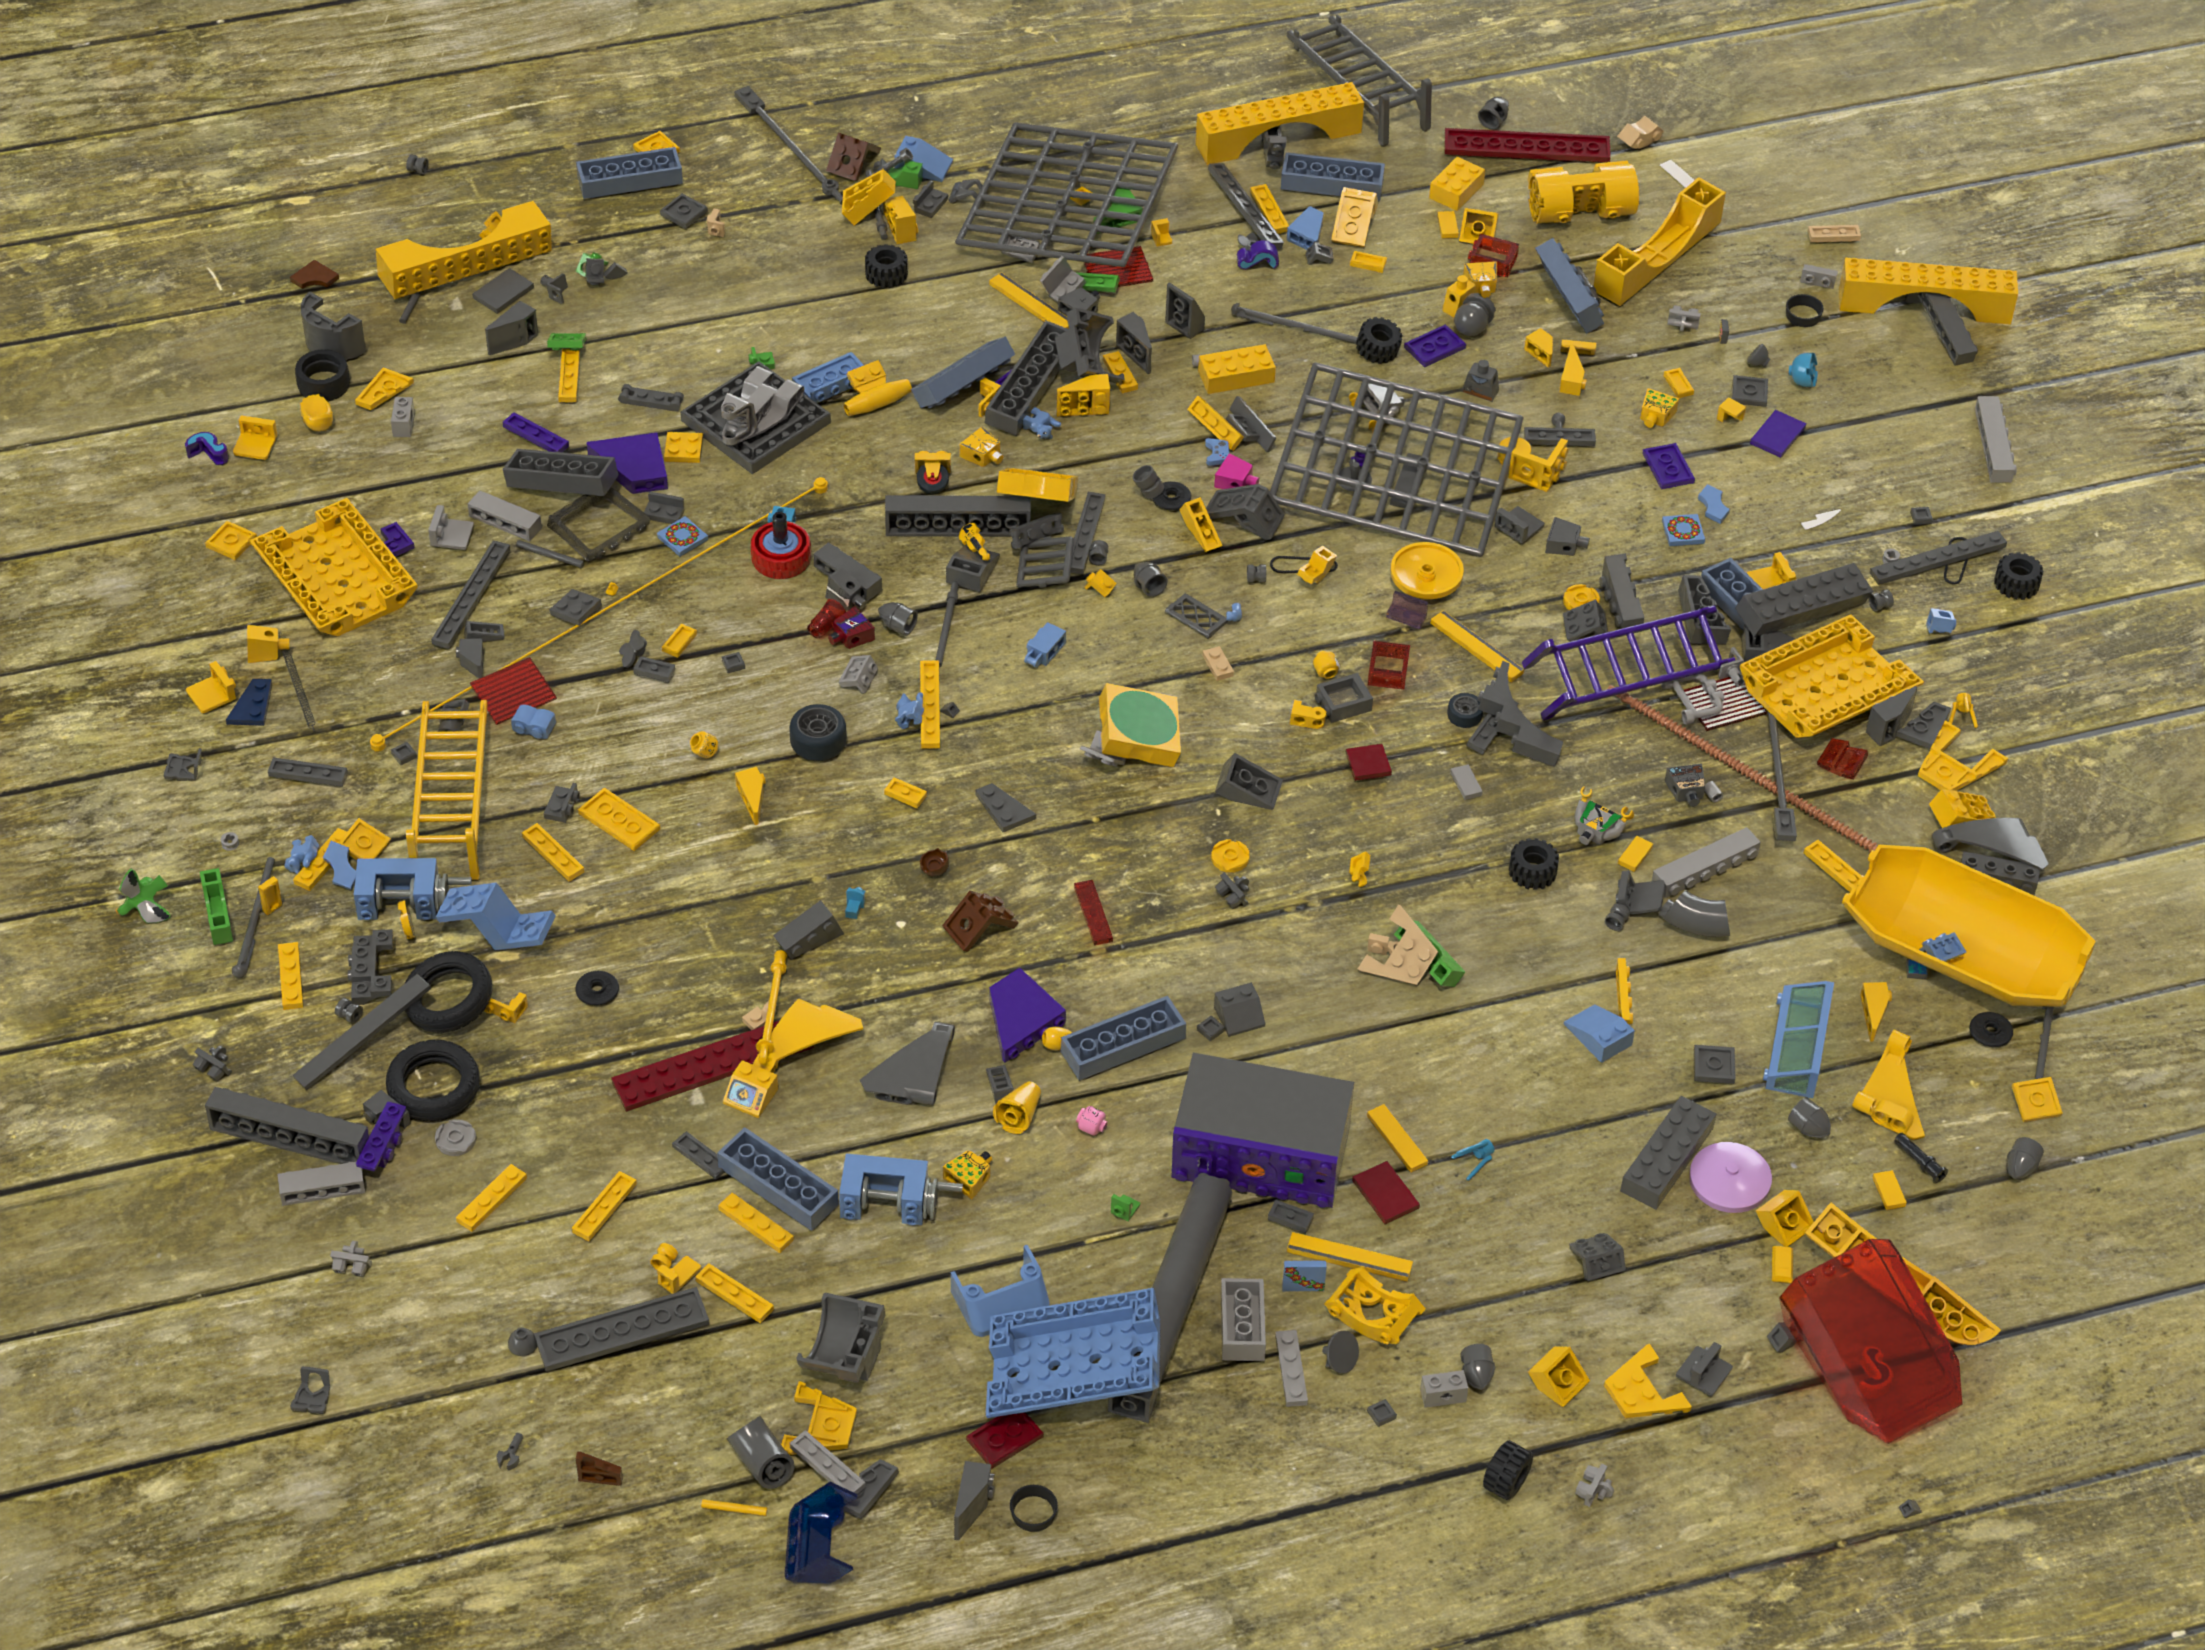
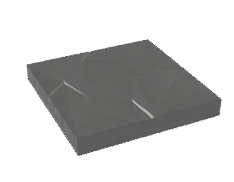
M760 361L680 411L681 421L696 433H703L704 439L752 475L831 423V413L803 394L787 419L764 433L737 444H724L722 432L727 420L721 416V406L727 393L741 398L744 381L757 366L773 372ZM773 372L775 376H773L769 386L779 389L786 380Z

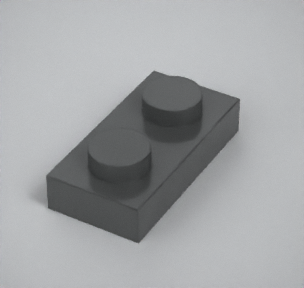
M640 656L633 670L635 675L669 683L675 671V664Z
M1275 1200L1268 1214V1220L1303 1233L1307 1232L1314 1218V1213L1279 1200Z

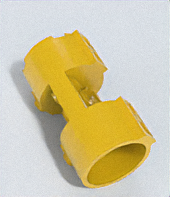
M1628 161L1597 163L1594 166L1593 173L1569 175L1566 170H1563V167L1534 169L1529 172L1527 180L1528 189L1531 190L1528 201L1532 219L1536 224L1550 222L1566 223L1571 221L1574 213L1581 211L1592 212L1597 210L1600 217L1615 218L1622 215L1636 214L1638 210V178L1634 166L1629 164Z

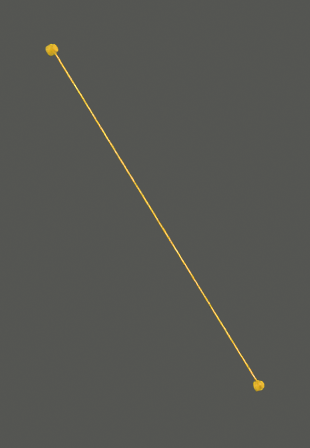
M823 477L817 478L813 483V488L780 507L791 504L813 490L819 494L827 492L828 482ZM768 514L587 618L582 624L767 518ZM582 624L573 626L572 628H570V629H568L567 631L561 633L560 635L554 637L553 639H551V640H549L548 642L542 644L541 646L537 647L536 649L530 651L529 653L523 655L522 657L518 658L517 660H515V661L511 662L510 664L504 666L503 668H501V669H499L498 671L492 673L491 675L487 676L486 678L480 680L479 682L473 684L472 686L468 687L467 689H465V690L461 691L460 693L454 695L453 697H451V698H449L448 700L442 702L441 704L437 705L436 707L430 709L429 712H432V711L438 709L439 707L443 706L444 704L450 702L451 700L457 698L458 696L462 695L463 693L469 691L470 689L473 688V686H476V685H478V684H480V683H482V682L488 680L489 678L493 677L494 675L500 673L501 671L505 670L506 668L512 666L513 664L519 662L520 660L524 659L525 657H527V656L531 655L532 653L538 651L539 649H541V648H543L544 646L550 644L551 642H553V641H555L556 639L562 637L563 635H565V634H567L568 632L574 630L575 628L581 626ZM421 715L384 737L380 734L373 735L370 739L371 749L374 751L384 750L386 738L419 720Z

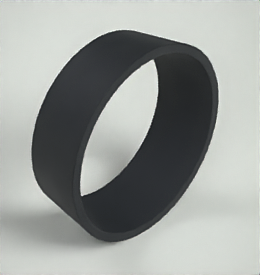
M1798 294L1787 300L1786 317L1792 324L1799 327H1811L1820 321L1824 306L1816 297ZM1804 305L1813 308L1818 313V316L1814 318H1800L1789 310L1794 306Z
M1033 1484L1023 1486L1013 1494L1010 1500V1510L1012 1518L1018 1527L1025 1531L1038 1532L1048 1528L1053 1523L1058 1502L1051 1490L1044 1486ZM1036 1496L1050 1503L1053 1515L1042 1523L1030 1524L1020 1520L1014 1514L1015 1507L1022 1499Z

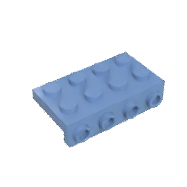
M850 352L792 377V381L805 387L804 394L814 402L819 403L853 388L846 374L848 371L864 365Z

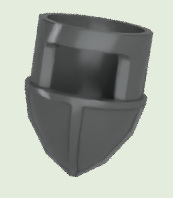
M1493 97L1488 100L1478 112V119L1481 124L1488 129H1496L1507 118L1509 102L1503 97Z
M1143 562L1135 565L1134 582L1138 588L1142 589L1149 597H1155L1164 591L1168 583L1167 577L1156 564Z
M896 602L886 603L878 608L880 618L889 630L908 636L914 629L918 619V612L905 606L903 603ZM913 613L912 622L910 625H907L906 622Z
M1808 1097L1800 1100L1789 1114L1788 1121L1797 1127L1802 1134L1816 1138L1830 1135L1831 1124L1828 1114Z
M2020 1137L2016 1139L2011 1151L2007 1155L2009 1175L2014 1179L2021 1180L2035 1172L2044 1154L2043 1147L2031 1138Z
M1485 1344L1469 1345L1460 1353L1461 1361L1464 1363L1462 1370H1464L1466 1381L1472 1387L1483 1390L1492 1380L1496 1368L1493 1362L1492 1351Z

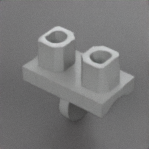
M1674 305L1669 310L1667 325L1681 327V332L1684 331V327L1698 329L1701 313H1698V309L1694 308L1689 309V311H1682L1680 306Z
M352 1241L350 1246L344 1245L343 1252L332 1250L330 1255L333 1259L332 1270L334 1272L343 1274L347 1264L353 1265L351 1273L364 1277L367 1267L371 1268L372 1261L369 1260V1256L363 1255L364 1248H358V1241Z
M1601 1464L1599 1468L1588 1465L1583 1478L1591 1481V1485L1579 1481L1576 1487L1575 1494L1584 1498V1505L1588 1507L1591 1506L1597 1493H1599L1598 1498L1601 1500L1604 1497H1611L1614 1493V1488L1611 1486L1612 1481L1606 1479L1603 1482L1605 1479L1604 1473L1607 1469L1606 1465Z

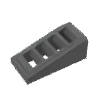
M466 621L464 637L465 639H482L483 642L504 640L503 624Z
M1006 1065L986 1069L995 1103H997L1000 1099L1014 1091Z

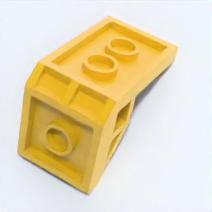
M1343 187L1333 229L1332 242L1365 248L1370 221L1373 219L1378 206L1377 193Z

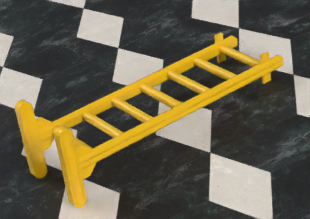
M487 700L480 701V711L429 712V701H423L412 828L406 830L409 858H419L417 847L421 843H466L470 877H472V880H479L477 843ZM479 718L478 731L427 732L428 719ZM431 739H478L477 751L426 752V742ZM476 759L475 772L424 773L425 760ZM475 780L474 793L422 794L423 781ZM473 800L472 814L420 815L421 801ZM472 821L471 828H466L465 835L418 836L420 822Z

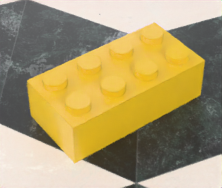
M1266 344L1199 356L1198 372L1208 394L1275 383L1276 366Z

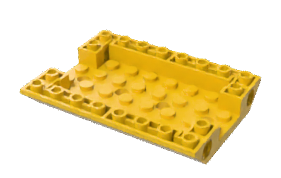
M348 498L315 511L316 522L288 534L284 527L281 526L250 540L251 545L320 632L334 636L343 635L404 607L418 587V584Z
M1851 614L1740 664V670L1747 691L1796 738L1814 736L1870 710L1875 704L1881 703L1891 696H1896L1906 689L1915 686L1919 687L1924 684V681L1900 659L1889 663L1874 650L1872 645L1875 636Z

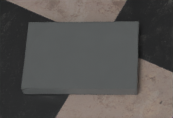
M508 268L472 295L473 299L495 313H499L533 289L534 283Z

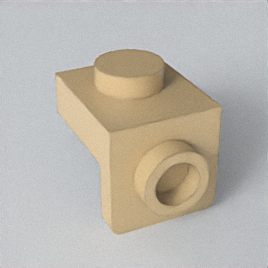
M713 209L711 215L707 216L708 234L724 237L725 225L724 222H721L720 210Z

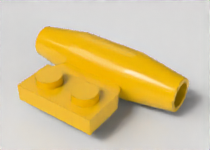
M879 360L847 372L846 375L853 389L860 394L845 402L843 407L848 416L868 413L912 392V386L908 379L886 383V373Z

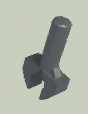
M521 1433L515 1434L507 1451H498L496 1457L499 1468L502 1467L503 1462L510 1458V1461L507 1464V1471L517 1467L520 1460L519 1456H516L515 1453L523 1439Z

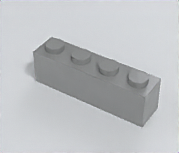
M480 490L468 503L469 517L529 542L542 529L541 516L537 513L528 511Z
M356 1162L278 1174L282 1206L365 1193L362 1168L357 1167Z

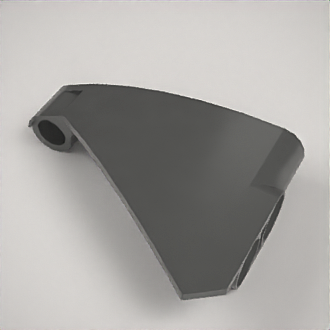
M1990 818L1968 821L1938 829L1932 834V840L1940 853H1946L1959 842L2004 854L2041 871L2049 864L2036 837L2029 835L2020 818Z
M935 1021L931 1031L909 1043L862 1077L860 1083L864 1090L874 1093L877 1099L907 1105L915 1101L916 1103L934 1105L941 1067L948 1043L953 1041L955 1025Z

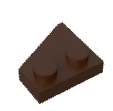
M577 1451L576 1466L579 1482L622 1485V1467Z

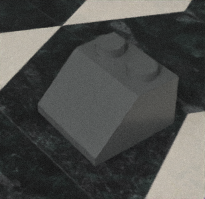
M1252 982L1215 992L1214 1009L1222 1025L1225 1026L1228 1037L1265 1027L1260 998Z

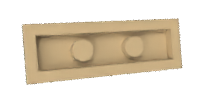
M1858 225L1808 226L1810 242H1851L1861 240Z

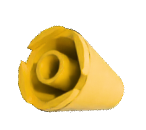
M1025 1082L995 1104L993 1116L997 1123L1000 1122L1003 1125L1002 1129L1012 1134H1021L1029 1128L1041 1096L1040 1087L1034 1082Z

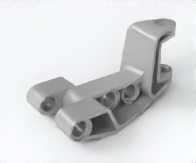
M757 366L745 379L741 398L727 393L721 406V416L727 420L722 432L723 443L726 445L737 444L764 433L787 419L802 398L805 387L789 379L779 389L771 387L769 385L775 374Z

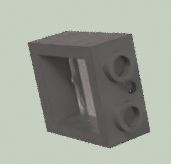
M1358 673L1317 684L1316 693L1314 694L1315 700L1325 709L1326 716L1331 723L1372 711L1373 697Z

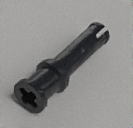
M1904 1133L1896 1136L1894 1142L1920 1165L1923 1172H1927L1933 1177L1935 1183H1939L1946 1177L1948 1169L1941 1167L1933 1156L1925 1154Z

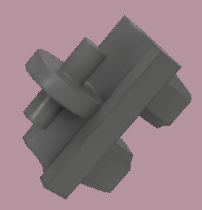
M1225 872L1220 875L1222 880L1215 886L1217 892L1223 897L1231 891L1232 894L1225 898V900L1232 909L1240 904L1244 907L1249 903L1245 899L1242 890L1245 893L1249 891L1247 887L1249 880L1244 876L1240 878L1235 876L1233 878L1234 883Z
M218 1046L216 1049L211 1047L209 1052L212 1053V1056L197 1048L195 1053L198 1056L192 1064L196 1069L204 1072L210 1064L212 1067L207 1075L217 1082L224 1074L227 1076L231 1074L232 1070L221 1062L222 1060L225 1062L228 1060L225 1047Z

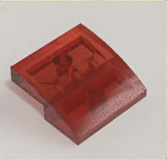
M1831 738L1817 761V765L1838 776L1854 780L1868 757V751L1850 747L1849 741Z

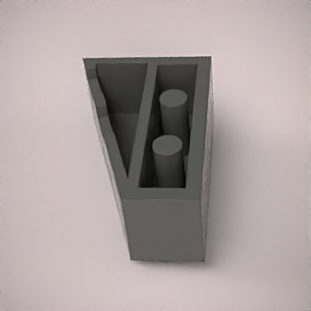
M820 900L773 936L792 960L843 935L844 932L834 916Z

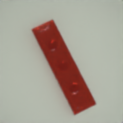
M1093 880L1074 883V889L1094 946L1113 942V936Z

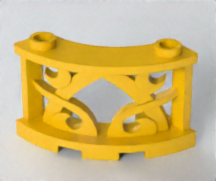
M1364 1267L1350 1269L1346 1274L1345 1280L1329 1300L1324 1303L1333 1317L1338 1318L1362 1335L1384 1344H1398L1400 1342L1399 1336L1416 1315H1421L1426 1309L1413 1293L1407 1294L1395 1290L1388 1292L1383 1289V1284L1372 1277ZM1352 1282L1355 1284L1354 1291L1348 1288ZM1343 1294H1346L1347 1296L1350 1297V1298H1344V1303L1347 1304L1349 1307H1346V1306L1339 1300L1340 1297H1341ZM1380 1303L1383 1305V1313L1386 1317L1366 1320L1361 1304L1371 1306Z

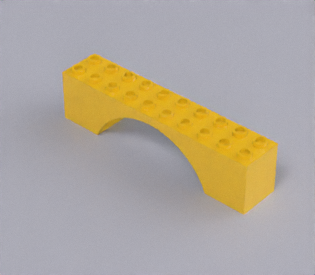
M1353 82L1198 113L1196 146L1206 165L1238 159L1245 147L1257 136L1273 127L1286 123L1304 122L1316 125L1323 129L1330 139L1362 133L1364 101Z
M1698 177L1678 194L1667 218L1645 244L1631 251L1617 243L1597 259L1593 285L1596 293L1621 306L1721 223L1726 192Z
M530 201L502 210V217L496 229L482 240L469 245L455 248H434L405 239L376 248L377 274L392 297L398 299L552 251L551 224L536 203Z
M1845 258L1839 285V311L1874 314L1883 304L1899 296L1917 292H1932L1950 296L1963 303L1973 313L1976 322L2011 325L2018 298L2017 271Z

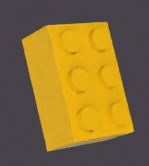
M1456 157L1431 182L1429 198L1458 211L1484 185L1485 169Z

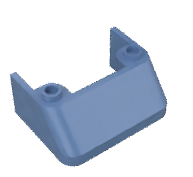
M1028 1245L1024 1246L1023 1266L1020 1270L1022 1281L987 1294L976 1284L963 1287L955 1271L951 1272V1293L974 1335L979 1337L990 1335V1317L992 1315L1050 1305L1041 1269Z

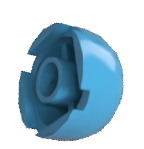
M1802 353L1796 356L1792 365L1789 366V375L1793 377L1797 385L1802 387L1816 386L1818 371H1815V365L1818 364L1815 353Z

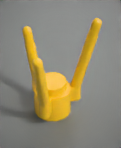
M1958 694L1956 702H1953L1948 722L1953 723L1957 709L1961 712L1970 711L1974 727L1977 728L1978 724L1973 704H1971L1970 694Z

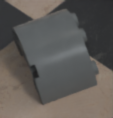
M312 292L307 293L301 302V316L308 349L310 351L332 350L340 353L345 360L356 359L365 353L366 347L362 320L348 313L341 320L335 322L315 311L324 304L323 298Z

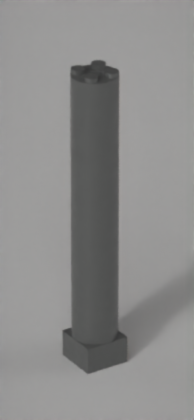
M1200 1173L1193 1181L1152 1286L1155 1290L1160 1316L1159 1386L1232 1197V1190L1229 1187L1230 1182L1227 1179H1219L1206 1173ZM1137 1352L1134 1356H1139L1142 1352ZM1158 1388L1153 1391L1108 1398V1412L1149 1423L1156 1405Z

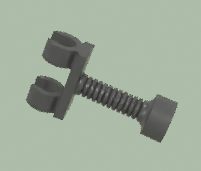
M908 148L901 150L900 156L888 163L883 158L875 162L873 170L876 167H879V169L873 174L882 169L888 173V170L901 162L908 163L913 160L911 151Z

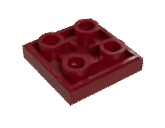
M1383 744L1346 749V756L1355 781L1392 775Z

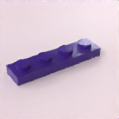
M515 412L502 422L503 427L547 451L562 453L569 447L568 440Z

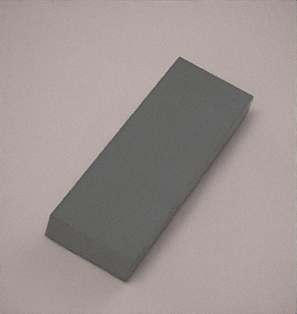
M687 1131L672 1143L674 1149L717 1180L725 1173L721 1167H718V1155Z

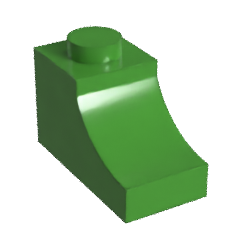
M909 161L903 167L891 168L888 174L896 181L895 185L919 189L923 179V163Z

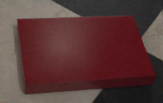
M1388 1161L1352 1176L1353 1183L1384 1224L1420 1208V1203Z
M1026 1412L998 1416L968 1434L966 1440L986 1464H991V1469L1043 1438L1044 1433Z

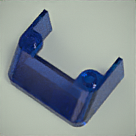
M830 1481L794 1504L790 1510L788 1520L785 1579L793 1583L831 1584L853 1570V1566L830 1556L832 1528L842 1522L844 1506L855 1500L858 1494Z

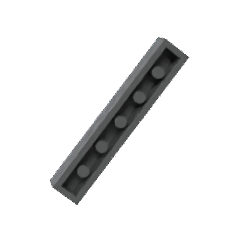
M1917 292L1954 366L1974 362L1978 352L1977 346L1973 343L1971 335L1966 330L1963 319L1957 313V308L1953 305L1950 296L1932 292Z

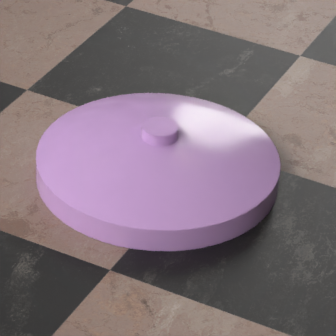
M1720 1142L1709 1145L1696 1154L1691 1163L1689 1180L1696 1196L1706 1205L1723 1212L1741 1213L1752 1210L1764 1202L1770 1192L1772 1174L1766 1160L1752 1148L1733 1142Z

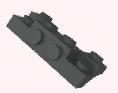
M393 929L373 930L372 935L354 936L352 954L348 955V964L351 966V970H348V982H352V1004L365 1005L372 999L391 995V975L378 976L377 952L393 949Z

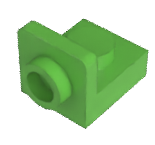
M751 347V354H748L749 364L754 365L760 361L769 369H775L772 352L756 354L755 347Z

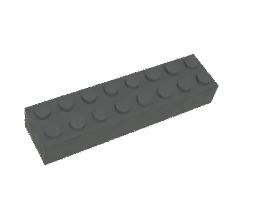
M1045 320L986 407L985 424L1015 436L1018 434L1023 426V418L1026 415L1030 416L1031 410L1036 407L1061 369L1055 337L1067 331V328Z
M885 495L886 536L959 537V533L965 525L975 523L981 530L979 534L982 537H1012L1009 533L1010 529L1030 522V497Z
M1852 563L1746 594L1736 605L1735 609L1755 637L1862 605L1874 591L1856 564Z
M215 1087L205 1104L209 1127L212 1131L337 1164L356 1162L369 1138L367 1126L361 1123H353L342 1118H333L322 1113L310 1112L303 1108L291 1107L284 1103L272 1102L265 1098L253 1097L246 1093L231 1091L227 1088Z

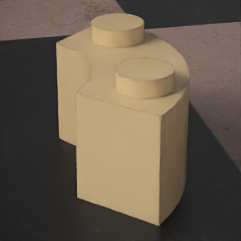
M1644 115L1641 120L1634 124L1627 123L1617 137L1630 147L1640 149L1654 141H1658L1664 130Z

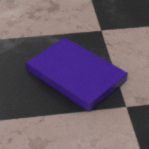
M1445 324L1404 343V348L1425 368L1466 349V343Z
M1775 409L1751 438L1750 444L1781 458L1804 431L1807 423Z
M1676 443L1643 449L1642 454L1661 489L1693 484L1695 482V478Z

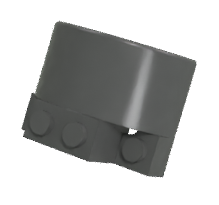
M1077 307L1067 312L1069 329L1055 337L1061 369L1070 372L1077 370L1078 377L1082 378L1089 375L1108 374L1110 383L1125 380L1123 373L1115 375L1105 372L1099 358L1101 340L1107 329L1114 324L1113 317Z
M824 1293L821 1298L822 1313L816 1341L806 1358H803L802 1354L798 1353L797 1363L801 1368L836 1375L838 1379L858 1383L859 1379L868 1381L881 1349L879 1330L886 1316L884 1305Z

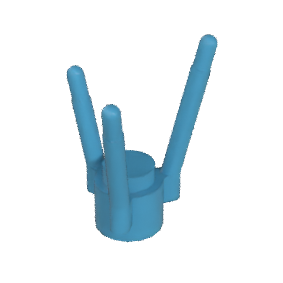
M1484 1139L1475 1145L1457 1151L1456 1154L1451 1156L1452 1159L1473 1152L1478 1159H1483L1467 1176V1180H1470L1486 1162L1492 1160L1491 1154L1494 1153V1146L1490 1140Z

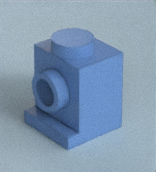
M1931 608L1926 622L1928 632L1933 633V630L1939 633H1951L1956 627V619L1952 611Z

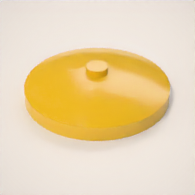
M1418 542L1403 547L1394 555L1390 569L1394 584L1404 593L1420 599H1438L1452 594L1462 583L1464 572L1463 563L1454 551L1443 545L1431 542Z

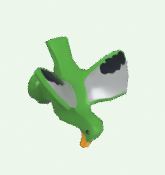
M130 868L119 888L120 892L127 897L125 902L115 911L120 915H125L132 908L136 907L141 918L146 923H158L169 919V912L156 903L153 898L157 891L168 887L167 883L160 875L154 880L150 877H144L139 881L136 871Z

